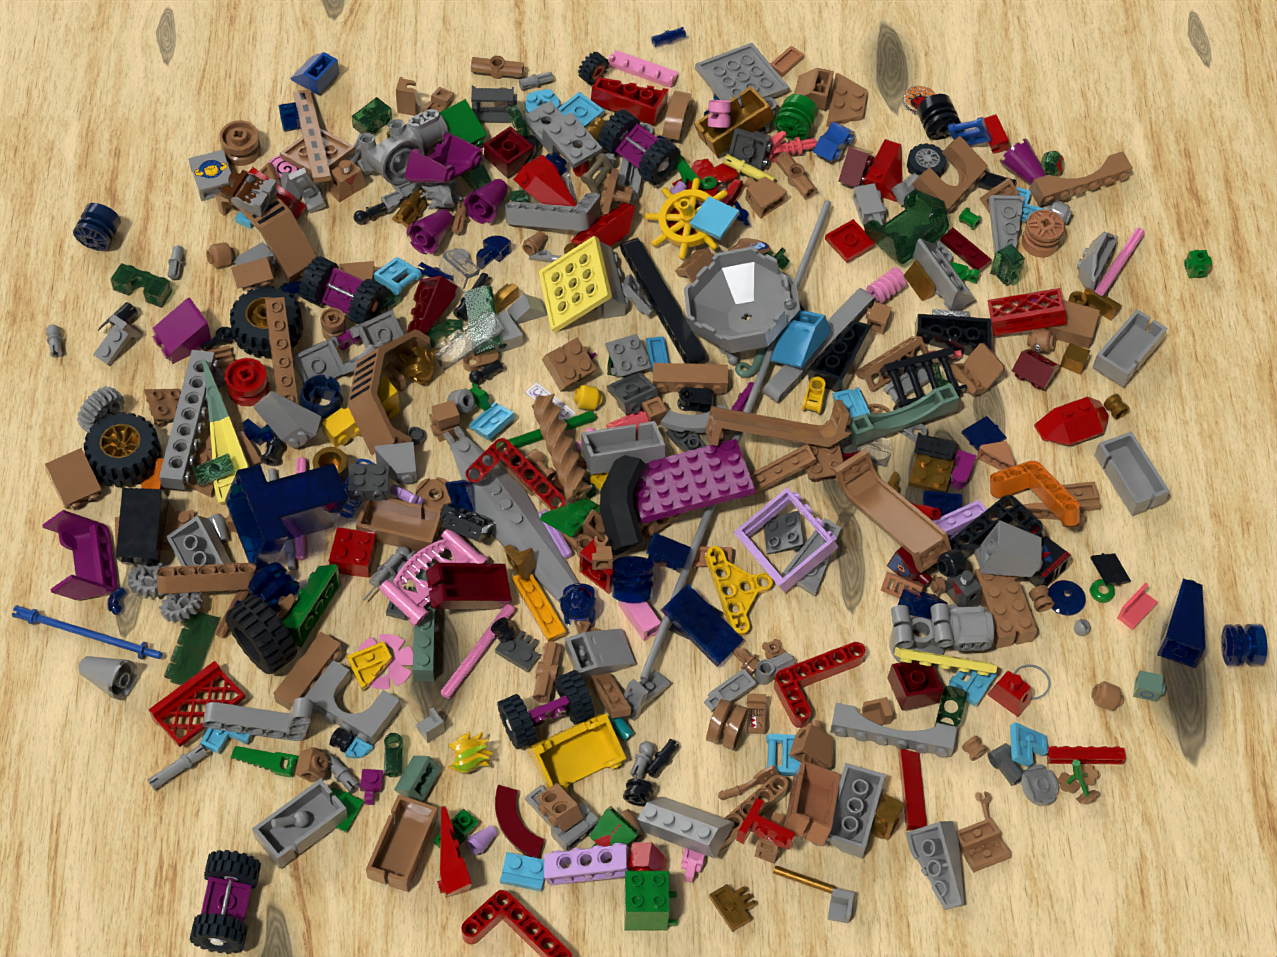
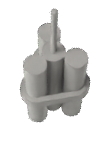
M399 552L395 555L392 554L384 564L377 568V572L369 580V583L374 587L363 599L364 601L384 581L393 582L400 569L406 563Z

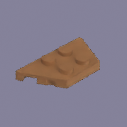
M836 73L826 127H830L832 122L846 124L850 121L862 120L867 89Z

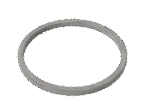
M1032 664L1022 665L1017 668L1013 674H1016L1022 668L1034 667L1042 671L1047 677L1048 688L1046 692L1040 696L1031 697V700L1040 699L1047 694L1050 688V678L1046 671Z

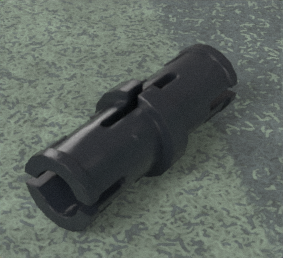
M669 739L662 750L655 754V759L645 769L646 773H649L648 775L652 778L657 777L663 767L670 763V758L680 748L675 740Z

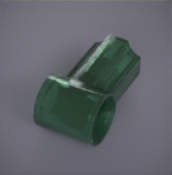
M390 733L384 739V776L398 777L402 776L403 740L398 733ZM394 742L399 744L395 748L389 747V745Z

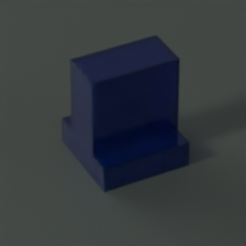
M334 463L267 482L260 464L237 470L225 498L249 563L254 564L256 569L273 565L287 540L332 528L348 500Z

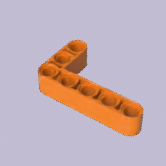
M1028 461L990 475V493L993 497L1000 498L1030 488L1063 524L1075 526L1080 522L1079 502L1038 461Z

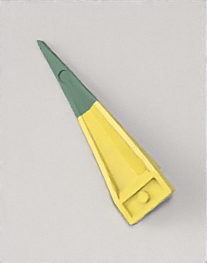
M204 359L203 367L210 421L212 462L217 463L230 457V460L225 465L229 467L228 469L234 470L225 471L229 475L223 473L224 475L220 476V479L216 480V477L215 480L213 479L218 503L224 504L233 501L236 495L245 497L257 493L253 473L210 367Z

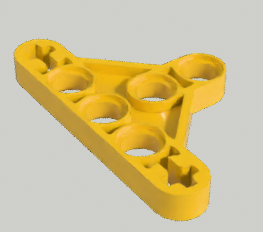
M711 546L705 554L710 575L730 631L733 635L742 637L750 628L746 613L755 596L767 592L772 586L773 580L766 573L751 575L728 562L720 547ZM712 552L714 555H718L717 559L714 556L711 557ZM716 570H723L726 576L723 578L717 576ZM765 579L768 586H760L758 580ZM747 583L750 590L743 591L740 584ZM729 587L732 595H725L722 588ZM729 605L737 606L738 613H732L729 610ZM738 623L740 626H744L742 630L740 628H736Z

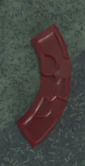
M498 785L495 796V812L501 832L516 850L526 856L539 858L544 845V839L531 833L522 824L516 810L518 790Z

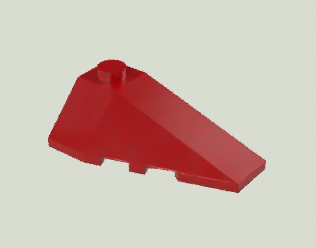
M884 139L869 168L864 185L875 183L876 189L881 193V197L897 202V199L891 190L899 183H902L901 144Z
M443 806L441 807L440 880L437 881L440 894L444 893L447 898L469 891L472 883L464 858H460L459 843L453 836L454 829L447 808Z

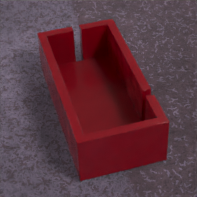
M437 562L426 570L428 588H432L429 591L432 609H501L512 602L506 564L490 563L487 565V563Z

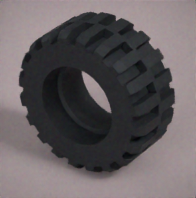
M250 595L227 611L225 620L232 636L236 639L243 652L262 672L273 674L296 657L297 646L289 630L285 627L281 618L277 616V613L261 597Z

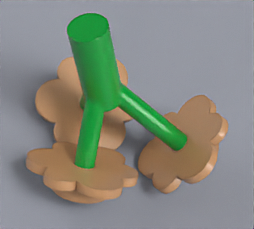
M1074 760L1072 762L1074 774L1069 775L1066 772H1062L1057 781L1060 783L1061 790L1064 792L1069 791L1072 794L1081 786L1083 793L1076 800L1079 803H1091L1100 793L1096 790L1088 791L1086 787L1095 784V779L1098 778L1099 773L1094 769L1093 765H1081L1079 760Z

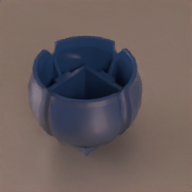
M322 374L313 376L304 383L300 400L302 407L320 415L321 419H324L341 408L344 401V393L335 378L331 376L326 378ZM318 398L329 400L330 403L319 405L316 404Z

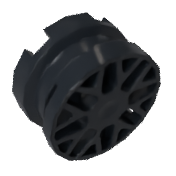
M629 779L626 783L623 799L632 805L645 807L647 802L652 801L651 795L654 794L655 787L650 782L642 779Z

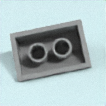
M197 515L166 536L181 566L232 563L208 518Z

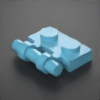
M970 669V673L958 671L955 676L951 677L948 686L964 689L967 692L966 701L976 707L996 678L997 673L989 672V676L977 674V670ZM965 675L970 676L967 682L962 680Z

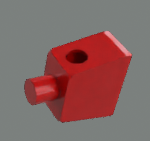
M1007 670L987 695L1019 717L1030 704L1031 686L1024 682L1020 675L1013 674Z

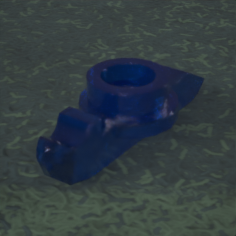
M735 201V209H738L740 213L737 220L743 221L746 226H750L747 219L748 211L742 209L740 204Z

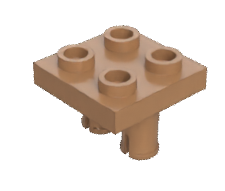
M612 168L611 174L607 173L604 189L607 190H603L600 206H603V213L609 214L611 202L614 200L630 204L633 188L619 185L616 182L619 173L618 169Z

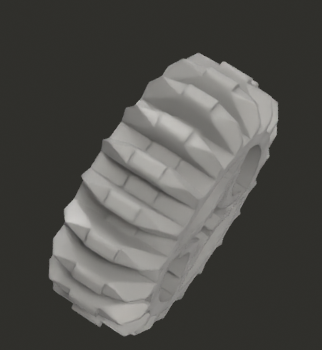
M104 386L103 388H98L97 391L94 390L93 394L88 396L83 406L80 407L81 411L78 412L79 417L77 421L81 428L90 433L89 429L92 425H97V421L101 418L105 419L110 414L118 415V412L124 409V397L112 387Z

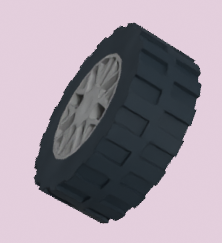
M928 143L914 146L908 155V172L920 175L930 167L941 178L947 162L946 157L941 153L943 150L934 144Z

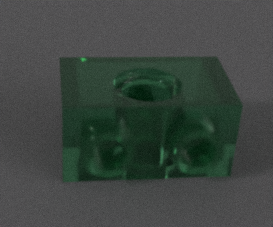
M376 97L351 116L353 128L360 134H376L379 129L389 124L392 120L391 107Z

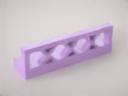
M977 500L939 519L933 520V522L947 533V536L950 535L948 537L950 540L985 512L987 508Z

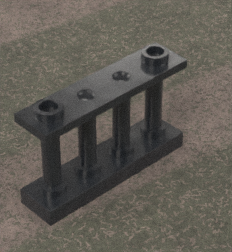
M953 347L887 363L879 370L881 376L891 378L899 399L893 410L910 405L925 396L915 372L916 368L922 367L926 370L932 390L939 388L932 368L935 363L942 364L948 383L952 384L959 397L963 395L962 393L967 389V385L957 386L949 363L951 357L955 354ZM904 371L908 373L916 395L915 398L908 400L905 397L898 377L899 373Z

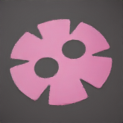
M380 634L379 643L384 641L386 646L392 647L394 655L392 661L387 666L389 669L388 674L384 677L377 676L369 686L377 689H389L390 678L398 686L406 681L412 673L402 665H413V651L410 646L399 650L404 643L402 638L391 634ZM371 637L363 642L357 651L377 643Z

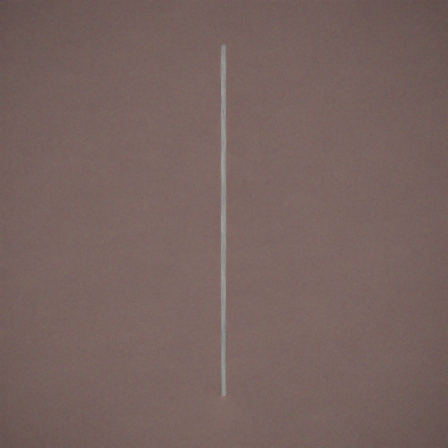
M825 200L794 279L796 280L797 291L831 206L829 200ZM780 334L768 346L743 412L751 413ZM735 431L733 439H736L739 445L743 432ZM715 505L707 506L640 676V679L643 681H648Z

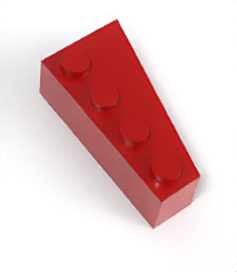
M598 77L592 87L591 101L600 107L614 112L625 109L640 121L654 125L667 105L669 89L657 90L654 89V86L647 85V88L639 87L637 83L631 82L629 84H621L619 80Z

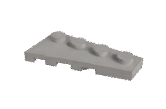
M990 195L988 198L995 262L1013 263L1015 259L1017 236L1020 228L1019 223L1025 196Z

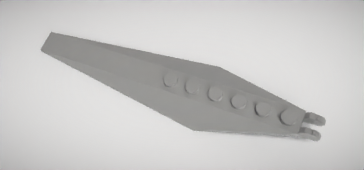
M456 426L453 428L454 433L459 438L457 442L454 441L448 431L443 434L444 438L450 445L472 510L476 512L475 515L478 517L479 515H484L490 518L491 522L495 523L491 534L503 547L511 544L515 550L520 552L533 548L536 565L531 573L573 617L584 620L594 614V608L545 525L540 520L539 514L524 488L497 464L479 482L475 484L469 483L465 479V471L484 452L467 436L465 437L460 427ZM489 456L483 457L484 465L491 466L493 460ZM472 469L469 471V477L474 480L478 479L479 472Z

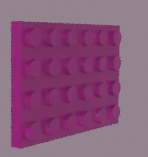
M736 439L718 443V446L709 445L658 460H652L645 464L633 490V496L642 523L756 494Z

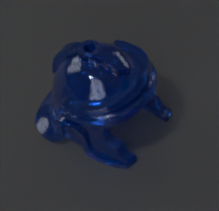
M584 583L571 584L565 587L563 596L559 599L565 624L570 625L569 619L579 621L586 618L593 624L596 604L594 588Z

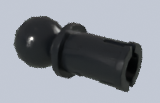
M382 202L370 208L366 207L365 212L358 210L354 213V221L357 224H364L367 218L372 221L374 217L386 214L387 208L379 210L385 207V204Z
M497 359L486 366H481V371L473 370L469 374V381L472 384H480L484 377L488 380L490 376L503 370L501 362Z

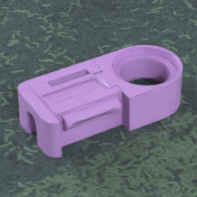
M394 484L389 492L409 503L422 505L424 501L423 498Z

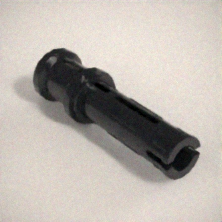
M481 273L468 295L462 297L460 305L453 311L457 319L461 321L468 320L469 313L476 307L477 299L491 280L488 274Z
M275 432L271 440L267 442L266 452L261 457L262 462L269 466H276L278 464V455L283 450V441Z

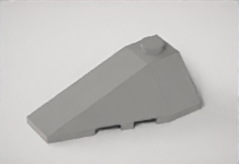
M940 821L907 832L906 836L911 854L921 865V871L924 876H927L930 880L932 889L944 910L964 905L959 841L954 822Z

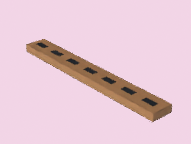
M310 89L295 91L293 95L313 182L331 181V174Z

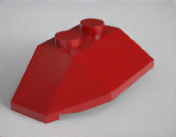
M627 203L620 204L619 207L609 211V214L606 213L594 221L589 229L576 234L571 243L579 246L593 236H596L600 242L608 246L621 241L629 233L635 206Z
M1087 396L1054 408L1036 422L1034 427L1043 441L1048 442L1049 440L1054 443L1070 446L1103 434L1109 414L1101 401Z

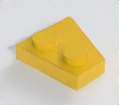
M384 641L346 656L361 691H364L392 661Z

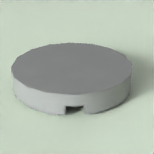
M1035 764L1027 768L1022 774V789L1032 803L1038 806H1046L1056 799V794L1059 791L1058 781L1051 770L1044 768L1046 766Z

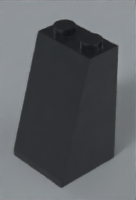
M122 488L116 558L122 564L132 565L133 562H141L142 565L151 566L153 563H159L169 499L162 489Z

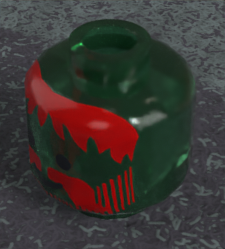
M1050 151L1042 156L1041 165L1046 175L1058 176L1062 172L1064 158L1059 152Z

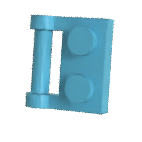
M395 257L373 275L375 281L385 285L394 295L400 294L404 287L422 277L419 269L399 257ZM406 273L410 274L399 283L395 282Z
M766 735L768 764L765 768L775 765L779 775H795L800 762L789 756L796 735ZM777 743H782V766H776Z

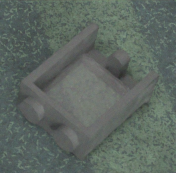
M472 85V110L480 123H514V116H518V106H514L517 105V94H514V87L512 89L476 88Z

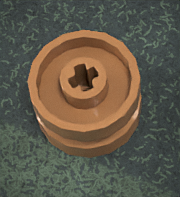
M243 120L233 121L226 124L220 131L221 150L224 151L228 163L236 166H246L258 159L261 154L258 130L253 124Z
M721 698L712 714L706 741L717 744L723 736V747L734 750L742 733L748 708L737 705L731 714L732 703Z

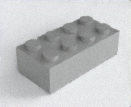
M1136 309L1097 354L1092 368L1124 387L1133 374L1138 371L1161 344L1168 328L1153 320L1147 332L1146 329L1151 317Z
M656 422L639 423L638 441H635V424L581 433V451L590 474L609 472L614 461L624 455L640 458L645 463L665 458V443Z
M1132 431L1098 444L1094 456L1102 469L1106 468L1105 474L1131 515L1143 512L1148 507L1151 509L1166 502L1170 491Z
M319 779L253 827L252 830L257 842L275 864L282 868L295 858V852L301 854L345 821L348 815L346 807L335 795L333 796L332 791L324 781ZM297 811H305L309 816L308 824L301 828L296 827L294 824L274 828L271 825L272 819L293 816Z

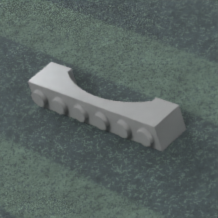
M836 703L830 733L839 737H853L858 741H872L878 745H892L898 749H912L918 753H932L944 758L951 757L957 727L936 723V727L925 730H896L866 719L856 711V706Z

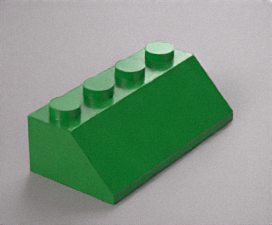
M335 564L318 566L316 571L310 574L305 588H301L298 599L292 604L285 619H282L283 624L293 637L294 643L300 648L341 586L338 566Z

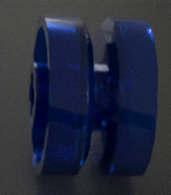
M273 562L260 569L253 576L247 590L250 595L261 597L275 611L280 607L278 605L279 598L281 596L286 597L290 593L296 596L300 586L299 582L292 575L288 574V570L281 563Z

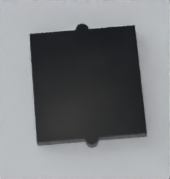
M1102 553L1101 555L1090 557L1106 586H1119L1120 584L1131 582L1115 553Z

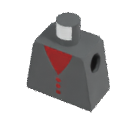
M965 569L962 573L947 578L945 581V592L958 607L980 606L982 587L973 577L972 572Z

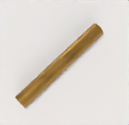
M775 866L773 874L832 894L833 888H836L834 885L779 866Z

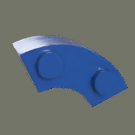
M832 122L826 133L820 136L813 153L829 161L839 160L847 145L852 144L855 131L839 123Z

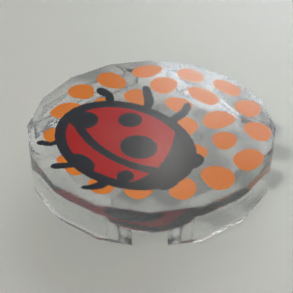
M925 86L910 87L904 93L903 105L907 111L910 110L912 114L918 115L916 112L918 105L925 98L934 95L935 92Z

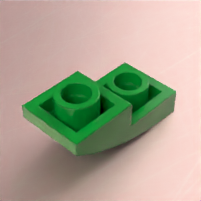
M465 809L460 811L451 820L454 829L453 836L458 840L459 846L479 824V821ZM440 834L434 838L433 842L439 848Z

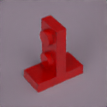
M756 798L738 830L736 841L744 844L750 832H753L760 838H766L774 842L780 848L790 850L795 833L761 817L764 801Z

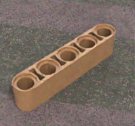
M252 563L162 567L156 572L157 590L163 594L252 589L257 584L256 566Z
M783 775L771 777L724 818L734 822L738 827L731 829L719 851L724 850L737 838L738 830L747 816L744 814V811H750L756 798L768 800L764 802L760 815L762 817L786 796L788 787L786 777ZM780 785L783 789L778 790L773 786Z

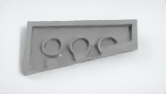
M824 518L822 522L825 524V527L823 529L826 532L830 530L838 539L841 527ZM816 530L783 571V577L826 543ZM831 554L795 583V585L815 596Z

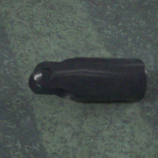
M125 302L114 313V315L127 324L138 314L136 308L129 302ZM111 316L99 327L98 331L107 323L115 325L109 320Z

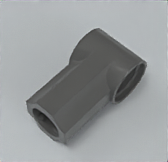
M1007 743L988 752L987 756L991 765L995 769L999 768L1011 786L1021 782L1024 771L1017 762L1012 760L1011 747Z

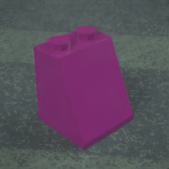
M190 297L153 327L154 336L152 338L155 344L161 346L165 359L169 358L172 364L190 356L192 350H202L201 345L211 339L208 322Z

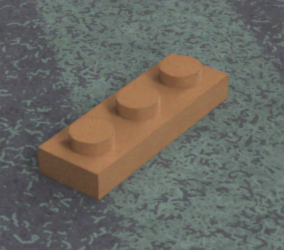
M610 673L591 676L590 683L611 719L631 715V707Z

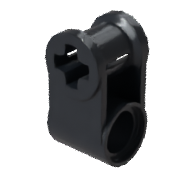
M684 387L679 391L677 405L682 411L707 413L710 411L711 406H713L714 392L709 388Z

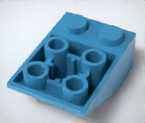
M800 310L781 331L771 361L802 368L831 333L826 315Z

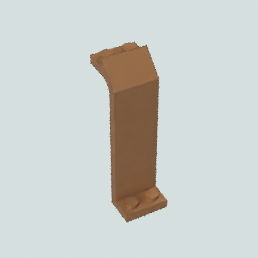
M836 399L831 417L823 425H813L711 406L705 429L710 445L718 446L719 440H722L724 429L830 447L852 433L849 428L851 415H849L843 401Z
M863 449L834 468L836 475L834 480L848 501L909 552L913 557L916 569L920 573L937 563L940 554L952 550L947 533L879 477L873 467L870 454L866 449Z

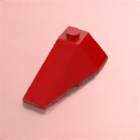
M544 155L525 164L513 179L542 204L573 207L577 205L572 194L566 188L564 180L561 179L557 167Z

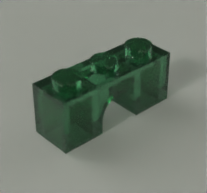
M121 263L110 279L114 291L128 296L136 288H145L143 290L145 301L160 308L164 306L172 293L171 283L168 279L155 276L148 271L136 269L132 265Z

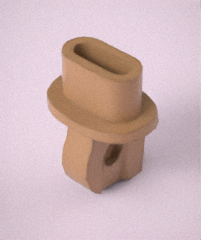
M740 646L732 652L743 663L741 669L745 668L750 674L756 670L759 662L756 658L757 654L751 657Z

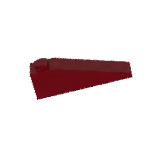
M443 276L420 279L413 298L416 302L415 308L411 309L413 320L408 325L407 333L416 329L426 334L456 296L455 292L458 286Z

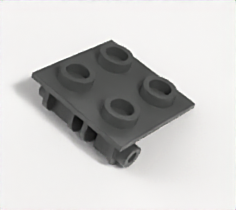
M799 510L773 517L763 525L767 555L790 548L794 552H799L803 547L804 542Z

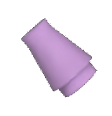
M489 825L487 828L469 836L466 842L467 848L474 855L483 853L493 838L497 836V831Z

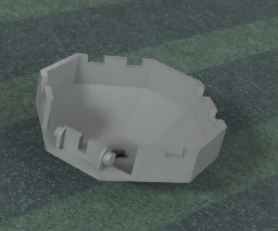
M753 246L716 253L712 257L713 262L708 267L704 266L699 271L692 285L688 283L684 288L687 319L691 331L730 353L768 347L800 311L796 280L779 271L777 259L768 254L762 255ZM745 315H749V317H752L749 318V321H745V319H743L745 318Z

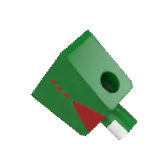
M610 806L603 813L590 838L595 842L593 846L607 847L615 843L627 845L640 832Z

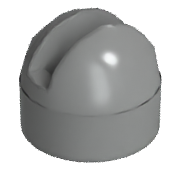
M1086 619L1078 620L1074 625V632L1082 637L1088 635L1091 628L1090 623Z

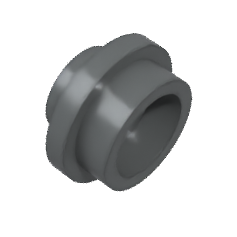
M411 427L406 432V435L412 437L411 442L414 445L421 444L425 439V434L419 427Z

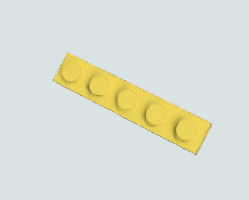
M900 647L895 648L894 655L898 656L902 662L912 663V660H917L921 665L931 666L932 663L939 664L938 667L943 669H950L953 666L958 667V671L968 673L972 669L977 670V674L989 676V672L996 673L997 665L990 662Z

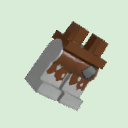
M242 170L240 174L231 172L228 182L233 185L232 187L223 185L220 189L221 196L228 199L229 205L262 217L277 193L276 180L269 178L267 181Z

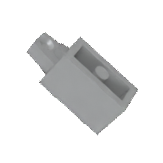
M875 183L854 187L852 198L862 225L872 224L875 232L882 231L886 207L881 202V193L876 189Z

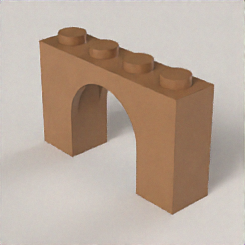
M961 136L953 140L941 152L957 169L959 174L958 186L946 184L930 167L912 183L916 190L940 215L945 211L950 212L956 206L954 202L956 200L959 202L966 195L964 192L971 190L976 185L974 181L976 179L980 180L986 174L984 170L988 167Z

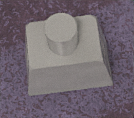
M506 310L482 325L483 336L476 339L480 349L489 345L490 348H494L498 353L523 346V334Z

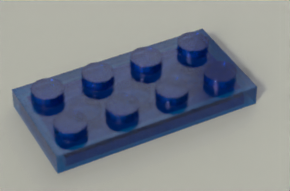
M689 584L685 585L661 609L667 618L716 667L744 640Z

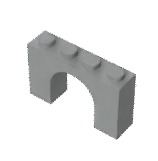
M333 660L304 698L313 701L312 713H319L327 722L331 724L334 722L344 729L345 733H352L357 739L373 746L400 711V699L383 690L373 704L364 712L350 714L342 711L336 705V700L351 680V674L349 669Z

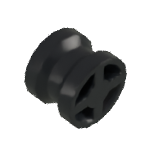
M506 617L498 619L491 626V631L493 634H497V639L501 643L507 642L516 633V629L509 625Z
M338 727L332 734L329 745L338 747L341 752L345 753L354 740V734L345 733L344 729Z

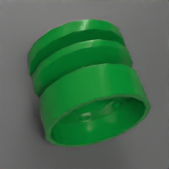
M801 94L787 96L774 122L778 133L781 131L786 132V139L794 141L796 137H799L800 140H804L808 136L812 124L818 115L817 105L810 98Z

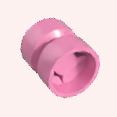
M709 100L708 111L711 114L708 115V126L730 127L731 117L728 113L731 112V101Z

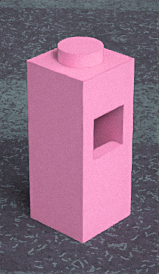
M636 587L623 591L619 596L618 606L643 641L655 636L661 625L660 620Z

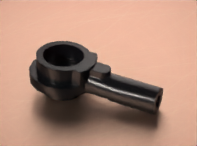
M220 327L216 331L214 338L201 345L202 350L206 351L218 344L231 343L234 339L232 329L230 327Z

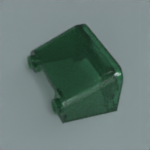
M914 189L904 198V211L882 226L879 221L870 220L863 225L865 233L894 261L904 264L913 258L918 239L921 238L933 244L947 233L949 220L944 201Z

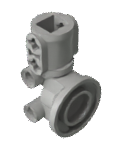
M434 109L426 110L410 118L407 124L401 119H394L389 122L390 138L382 141L380 145L376 144L373 134H362L359 137L363 169L366 171H377L391 184L396 185L407 182L405 180V172L411 150L416 148L422 151L421 154L424 155L425 152L435 148L436 144H441L442 140H444L443 134L448 132L444 119Z
M935 604L931 606V621L921 617L910 618L909 608L906 605H897L891 608L893 627L889 638V648L893 657L899 663L902 661H900L898 656L894 655L896 647L943 655L945 647L948 646L954 647L957 651L986 650L992 646L994 638L993 618L991 612L986 611L985 607H957L949 611L947 604ZM913 633H921L926 637L919 638L915 636Z

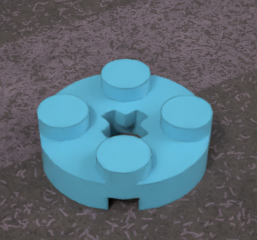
M550 89L535 91L526 96L525 111L529 113L540 107L538 105L549 101L558 109L560 102Z

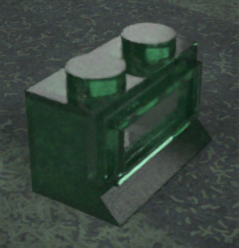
M1010 244L995 252L990 274L996 275L1006 286L1014 285L1020 279L1025 257Z

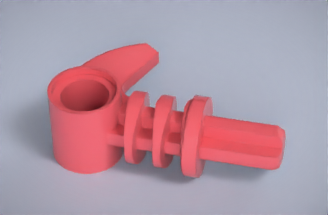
M781 131L771 138L770 141L773 142V146L767 154L769 160L775 162L776 157L780 153L785 151L795 155V152H797L798 155H801L802 150L815 148L817 141L815 138L800 140L799 137H796L794 142L790 139L787 143L786 140L783 141L786 132Z

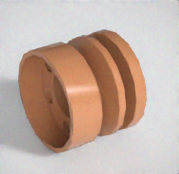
M1041 209L1031 213L1027 219L1022 236L1024 250L1030 255L1041 258L1049 257L1056 253L1064 230L1062 218L1050 210Z

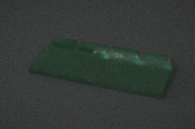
M483 285L464 292L473 354L475 356L495 350V347L501 345L500 332L497 325L498 320L497 316H495L497 313L492 286L485 287Z
M197 611L196 615H190V619L186 618L183 625L185 628H182L177 640L178 645L175 646L170 661L173 663L168 664L164 674L165 678L171 679L170 683L182 685L201 671L220 617Z

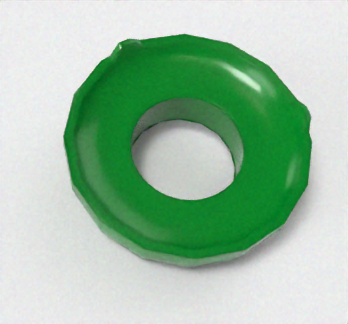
M1098 579L1091 584L1089 592L1094 600L1100 603H1107L1114 598L1115 588L1113 585L1106 586L1103 579ZM1098 587H1107L1108 593H1100Z

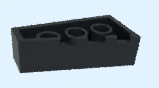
M931 314L917 315L915 336H921L926 344L943 349L953 347L954 351L961 350V354L968 356L980 343H984L992 351L991 318Z
M854 320L840 335L837 342H833L829 350L818 358V362L808 369V380L810 381L813 377H821L825 380L826 389L835 392L845 390L872 340V326Z

